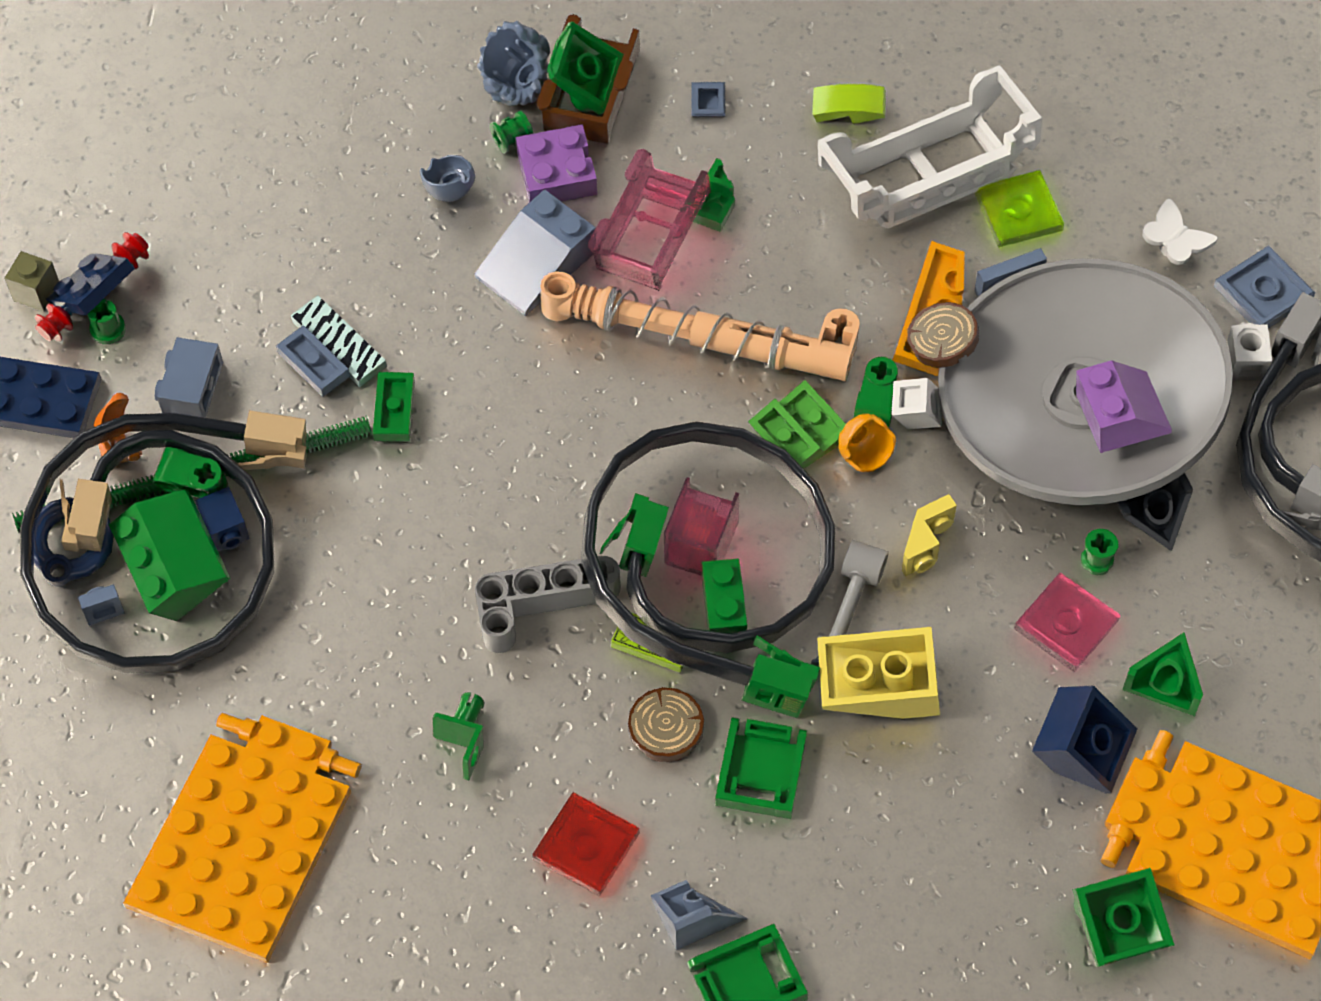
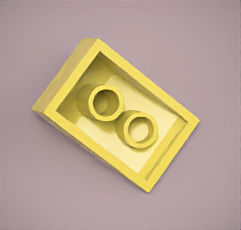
M932 627L817 638L823 710L900 719L940 715Z

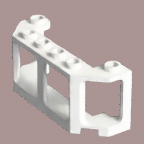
M998 65L989 70L979 72L973 78L969 89L968 102L951 107L930 118L920 120L899 131L891 132L882 138L860 145L853 150L852 142L847 134L838 132L827 135L818 140V164L821 168L836 173L851 196V210L858 219L866 221L868 218L877 220L880 226L889 229L1009 178L1017 169L1013 161L1026 147L1033 151L1041 142L1042 117L1004 69ZM1002 87L1024 113L1020 115L1018 125L1013 130L1004 133V145L982 118L984 113L1001 95ZM966 131L971 132L986 151L982 155L937 173L921 152L926 147ZM900 158H907L923 179L888 194L882 185L872 188L867 180L860 182L857 177Z

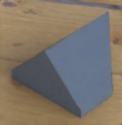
M687 880L651 895L656 910L676 950L748 919L694 890V888H690Z

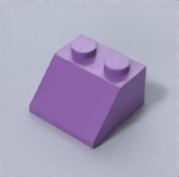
M1112 360L1076 370V396L1100 453L1172 433L1171 426L1147 371Z

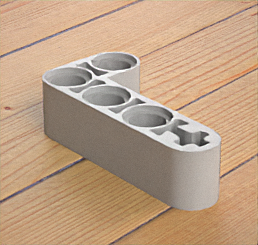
M598 556L608 587L617 597L621 590L620 567L613 558ZM581 559L489 573L478 579L475 585L482 639L485 647L494 653L509 651L516 642L514 617L597 604ZM583 580H587L588 584H584ZM565 582H571L575 584L569 588H563L559 586ZM528 588L537 589V591L532 594H526L522 592ZM490 594L501 595L495 600L486 599ZM495 627L506 628V630H504L501 633L491 632V630Z

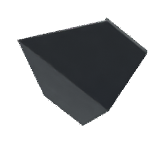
M1183 473L1161 488L1116 503L1126 520L1172 551L1193 493V488L1186 474Z

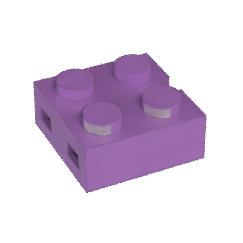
M583 125L516 137L517 155L529 203L544 189L561 202L598 195L597 178L592 159L589 157Z

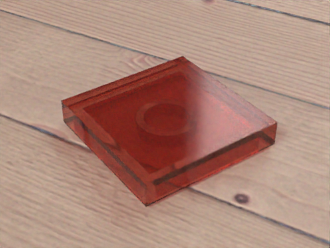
M572 792L533 852L532 858L534 861L600 897L640 834V828Z

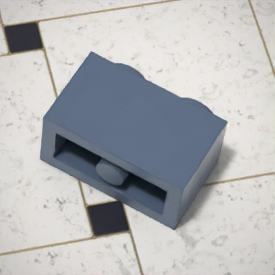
M176 338L173 350H168L164 363L166 371L163 380H158L155 387V400L159 402L162 413H178L206 418L223 365V359L217 343Z

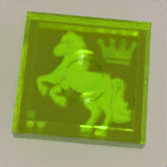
M1040 170L989 183L978 188L974 193L998 248L1060 232L1064 229L1063 219Z

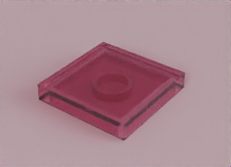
M1059 573L1017 620L1014 630L1075 673L1118 623L1120 614L1068 577Z

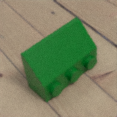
M186 489L136 502L109 524L150 614L178 621L231 579L191 493Z

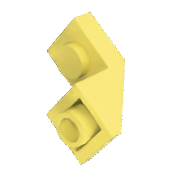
M950 494L917 509L903 556L902 572L905 577L916 571L917 573L925 572L936 563L940 543L934 534L945 532L954 523L957 505Z

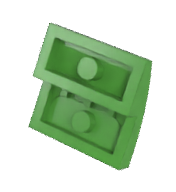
M806 380L780 402L776 398L748 421L763 439L785 449L803 469L839 445V434L846 425Z

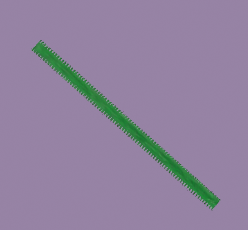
M367 415L365 416L366 420L364 417H361V420L357 418V422L355 419H352L353 424L351 420H348V424L344 421V426L342 423H339V425L335 424V427L331 425V429L329 426H326V429L322 427V431L317 429L318 433L316 430H313V433L309 431L305 443L307 454L308 450L312 453V448L314 452H316L317 448L320 451L321 446L325 449V444L329 448L330 444L334 447V442L336 446H338V441L340 444H343V440L347 443V438L349 442H351V437L355 441L356 436L360 440V435L363 439L364 433L366 437H369V432L373 436ZM243 449V453L239 450V455L236 451L234 456L230 453V458L236 463L253 462L260 457H264L246 454L245 449ZM150 475V479L148 476H145L146 481L143 477H141V482L139 478H137V483L134 479L132 480L133 484L128 481V486L126 482H123L124 487L121 483H119V488L115 484V489L110 486L112 497L110 507L113 508L114 504L117 507L118 502L120 505L123 502L127 504V500L129 503L132 500L135 502L136 498L140 500V495L142 499L145 498V495L149 498V493L153 497L154 493L158 495L159 491L162 494L164 490L152 484L153 475ZM20 510L21 515L16 512V517L12 513L18 534L21 531L24 515L22 510Z

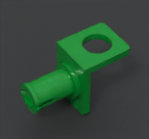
M471 692L462 694L453 717L436 712L432 718L434 738L467 747L462 762L463 779L468 781L484 748L483 725L476 724V720L485 702L477 694H474L471 703L468 702Z

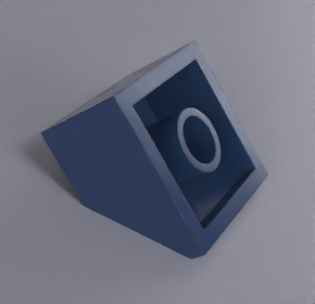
M1094 685L1059 687L1032 752L1054 773L1103 793H1112L1138 728Z

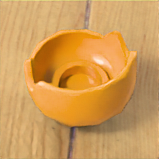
M874 414L857 415L846 423L839 434L840 454L846 462L859 472H873L886 464L894 452L896 444L895 434L881 418Z

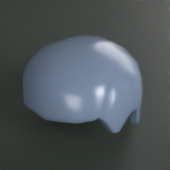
M447 155L439 159L432 158L427 170L420 168V175L425 190L439 201L453 202L459 200L468 193L475 182V172L472 164L459 155Z

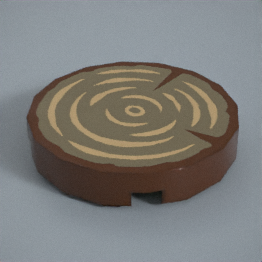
M951 302L936 303L923 309L912 319L907 331V341L912 353L924 365L936 368L950 367L959 363V359L965 355L968 357L974 352L979 342V326L973 313L963 305Z
M662 687L650 690L638 698L630 710L628 731L632 744L637 750L639 749L645 753L646 757L654 761L672 762L684 759L697 744L699 745L703 738L704 717L701 707L691 695L679 689Z

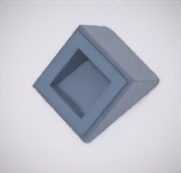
M691 82L692 117L725 116V82Z

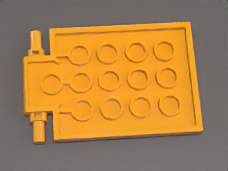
M222 712L217 719L216 726L238 734L240 740L248 742L247 745L244 747L210 735L123 903L126 909L268 963L351 794L350 786L321 776L319 773L321 770L329 773L335 770L357 778L362 765L339 756L338 751L331 749L332 742L325 738L262 715L259 721H255L250 718L242 720Z
M1160 730L1151 750L1145 752L1143 759L1141 760L1136 757L1133 759L1106 818L1105 827L1110 830L1107 835L1110 841L1100 860L1101 863L1107 867L1115 868L1123 848L1128 847L1131 840L1138 842L1139 844L1126 874L1151 868L1159 892L1311 960L1321 937V800L1187 741L1184 742L1170 773L1164 770L1167 763L1165 755L1174 736L1168 731Z

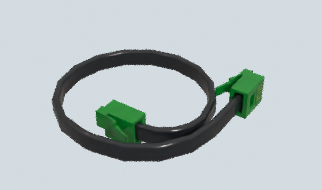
M695 421L649 431L614 455L591 494L584 516L581 562L597 605L629 640L673 663L744 685L745 689L741 701L798 718L808 699L809 693L817 681L820 667L802 662L791 656L785 649L781 650L771 643L777 641L811 615L834 571L835 523L819 484L785 449L744 428ZM688 442L738 448L775 467L806 500L820 535L819 575L806 600L774 624L731 634L687 628L666 618L648 599L641 576L647 577L669 507L651 502L649 497L635 493L629 512L616 525L602 545L599 554H603L609 544L620 537L627 522L632 523L619 567L621 570L628 571L626 590L635 614L644 624L639 622L609 589L595 551L598 509L619 472L651 450ZM758 647L769 654L771 658L758 654L753 666L706 651L728 654Z

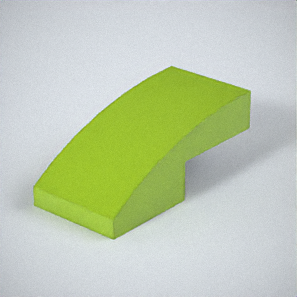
M837 84L813 88L812 115L817 123L848 116L853 124L885 118L886 90L883 86Z

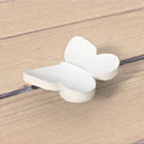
M1171 199L1165 200L1159 208L1156 222H1148L1143 228L1145 241L1151 245L1159 246L1162 254L1168 257L1171 263L1176 265L1187 263L1191 253H1202L1214 246L1218 240V237L1213 234L1189 229L1188 226H1184L1181 213Z

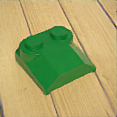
M571 21L566 25L555 43L547 71L550 80L570 95L571 102L576 109L585 113L595 111L600 115L605 112L624 54Z
M1151 868L1072 889L1074 910L1082 921L1097 967L1174 946Z

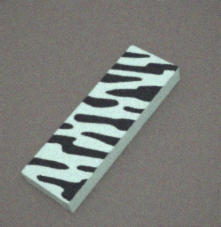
M318 295L291 315L292 322L298 328L304 325L349 369V378L359 387L387 367L386 360Z

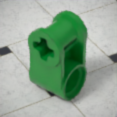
M876 357L868 362L854 411V417L866 413L874 414L881 418L888 428H890L892 420L893 384L898 376V368L890 358Z
M172 447L164 448L152 481L154 486L166 492L173 493L186 489L195 498H202L228 487L227 478L216 461L189 454Z

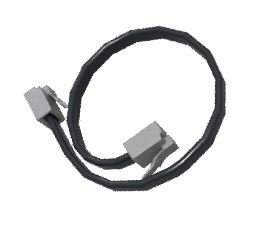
M1302 292L1277 332L1271 350V355L1275 359L1252 394L1236 446L1242 486L1266 525L1303 553L1321 562V539L1306 530L1316 529L1321 531V468L1312 464L1304 477L1288 465L1275 446L1272 427L1275 417L1301 391L1321 383V364L1318 365L1321 352V301ZM1315 339L1317 343L1312 355L1313 367L1299 372L1268 403L1258 433L1261 458L1277 482L1296 495L1291 506L1292 509L1301 513L1296 514L1278 509L1256 474L1250 435L1260 406L1286 364L1296 368L1310 343Z

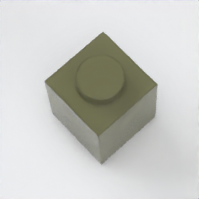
M23 251L19 253L4 277L14 302L42 312L46 310V305L49 304L46 299L54 292L53 288L59 282L51 261Z

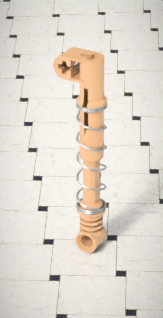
M556 271L549 273L541 281V310L548 319L553 321L567 320L573 317V315L576 319H581L583 316V320L589 321L591 319L600 329L608 330L609 332L617 323L636 327L637 338L641 336L643 329L667 334L669 346L673 344L676 337L690 340L691 346L700 347L701 353L709 349L730 354L733 361L738 357L764 362L765 368L769 367V369L772 368L773 370L780 371L783 368H790L846 382L857 349L860 321L854 312L847 309H835L829 312L824 319L819 337L813 338L793 333L789 327L784 325H778L775 329L766 327L762 320L749 323L733 319L732 315L728 312L721 316L701 312L697 305L689 307L685 313L670 310V305L664 297L658 299L653 305L639 303L638 297L633 290H629L622 295L621 288L616 286H608L605 289L599 288L598 291L596 287L591 286L589 288L585 284L580 288V284L575 282L574 278L565 272ZM631 293L634 295L635 301L624 299V297ZM660 301H664L667 309L657 307L656 305ZM693 308L698 310L696 315L688 314ZM838 337H842L841 344L835 343Z

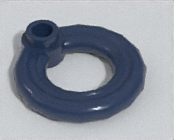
M66 497L65 499L69 503L71 513L74 498ZM61 499L51 501L42 508L34 534V565L42 572L46 582L56 587L64 586L70 581L89 577L103 567L112 553L114 535L109 526L111 520L108 517L101 551L87 550L80 557L68 559L61 554H53L49 549L47 539L51 528L59 521L65 520ZM57 568L65 570L61 577L52 576V572Z

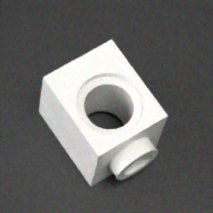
M1253 323L1232 325L1227 339L1233 370L1232 380H1262L1272 364L1268 325H1255Z
M928 378L894 381L892 416L908 430L942 427L939 388Z

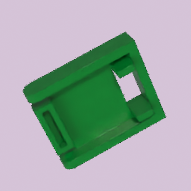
M732 717L715 796V806L791 819L807 730H799L797 745L790 744L791 726L747 719L743 736L737 734L740 728V719ZM738 788L775 794L774 801L737 795Z
M775 923L693 957L687 962L690 972H696L703 968L706 969L693 976L704 1001L808 1000L807 989ZM772 951H776L788 976L787 979L778 982V989L762 958L763 955Z

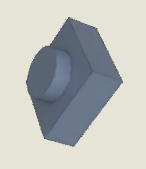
M114 584L107 587H95L88 591L87 594L78 596L89 626L125 614Z

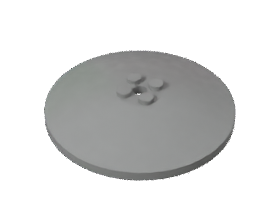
M1087 258L1060 260L1034 266L1007 277L982 293L967 308L973 313L979 326V342L974 352L968 357L965 355L959 359V363L953 366L940 367L938 373L939 399L944 420L958 447L975 466L993 480L1029 497L1073 505L1107 504L1128 500L1161 488L1185 473L1208 451L1220 433L1229 411L1233 377L1231 355L1219 325L1204 305L1190 292L1171 279L1137 265L1114 260ZM1112 360L1147 371L1171 426L1172 433L1100 453L1079 400L1075 396L1076 370Z

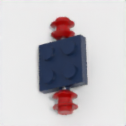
M124 232L122 234L124 240L122 245L116 242L111 244L113 256L90 254L79 262V269L70 277L63 278L54 286V292L46 299L49 302L46 305L48 314L45 317L39 314L35 316V320L38 323L35 328L38 333L47 341L54 339L57 342H61L62 336L60 332L63 329L67 331L74 329L71 318L73 313L87 315L133 270L138 269L136 260L139 257L145 260L149 258L147 251L149 246L143 237L137 233L130 234Z

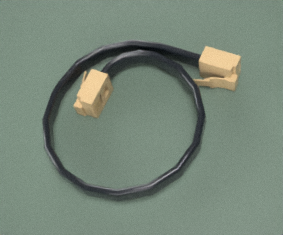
M249 410L246 424L178 413L125 414L79 433L44 466L25 508L21 524L20 576L41 624L77 657L122 673L175 672L221 652L257 616L274 575L273 519L253 477L245 470L269 469L276 466L304 469L307 457L305 446L307 437L306 419ZM176 431L244 441L246 454L264 457H260L253 462L236 463L218 446ZM128 432L139 433L118 441L98 460L90 480L78 478L71 513L69 503L65 499L63 479H60L62 512L65 517V527L61 541L64 550L79 552V549L101 551L112 501L109 485L105 483L109 473L125 457L146 448L172 447L189 454L216 461L221 470L245 490L262 526L263 565L247 604L214 637L173 655L124 657L81 642L49 613L34 579L35 529L38 517L55 479L87 449Z

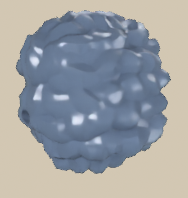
M504 21L502 27L497 26L496 32L488 33L486 46L480 49L481 56L477 67L484 79V89L491 95L494 101L508 106H516L519 103L525 105L535 102L541 92L543 83L547 80L546 73H548L547 68L549 64L546 60L550 54V45L546 37L539 34L535 29L522 25L519 21L513 23Z

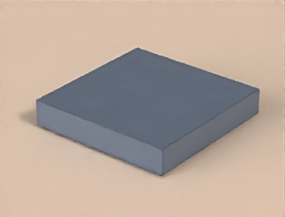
M1269 245L1218 277L1214 283V287L1249 323L1268 325V329L1288 316L1302 292L1312 297L1315 296V292Z

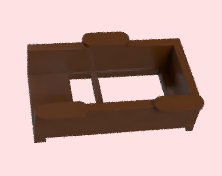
M575 14L569 15L563 30L571 21L582 27L581 18ZM633 28L628 44L601 39L624 54L603 117L560 109L566 92L548 79L543 83L537 100V108L542 110L543 131L583 125L586 140L609 144L610 135L636 58L640 52L639 29Z

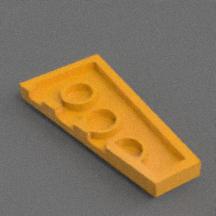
M931 241L892 361L938 377L939 368L924 365L912 353L907 341V331L912 319L920 311L931 305L945 302L962 305L965 252Z

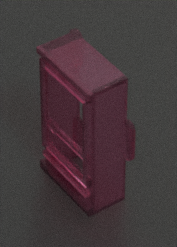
M639 149L636 151L625 172V178L629 181L610 219L604 218L599 221L588 242V248L593 252L598 270L660 291L661 284L704 199L708 197L711 187L708 172L701 170L695 182L654 168L652 154L646 149ZM644 198L679 210L673 224L646 215L644 211L637 212L642 199ZM633 217H636L640 222L647 221L670 229L653 265L615 253Z

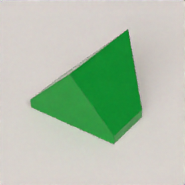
M1185 632L1131 666L1122 690L1195 716L1203 697V691Z

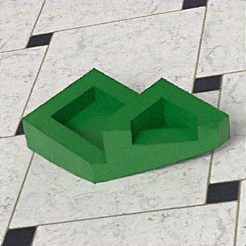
M716 158L704 179V188L690 211L689 220L721 232L735 206V197L732 181L728 180L723 170L722 161Z

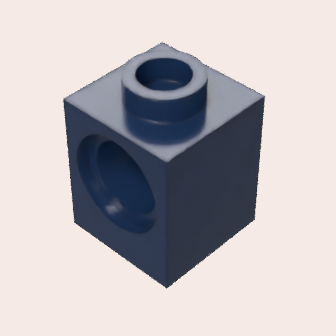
M229 487L194 500L218 552L224 549H234L241 545L242 542L250 539L245 521Z

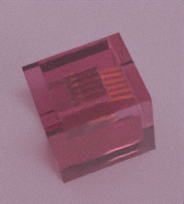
M686 477L664 531V563L668 566L702 576L703 561L724 560L739 523V493H735L732 501L691 489L690 478Z

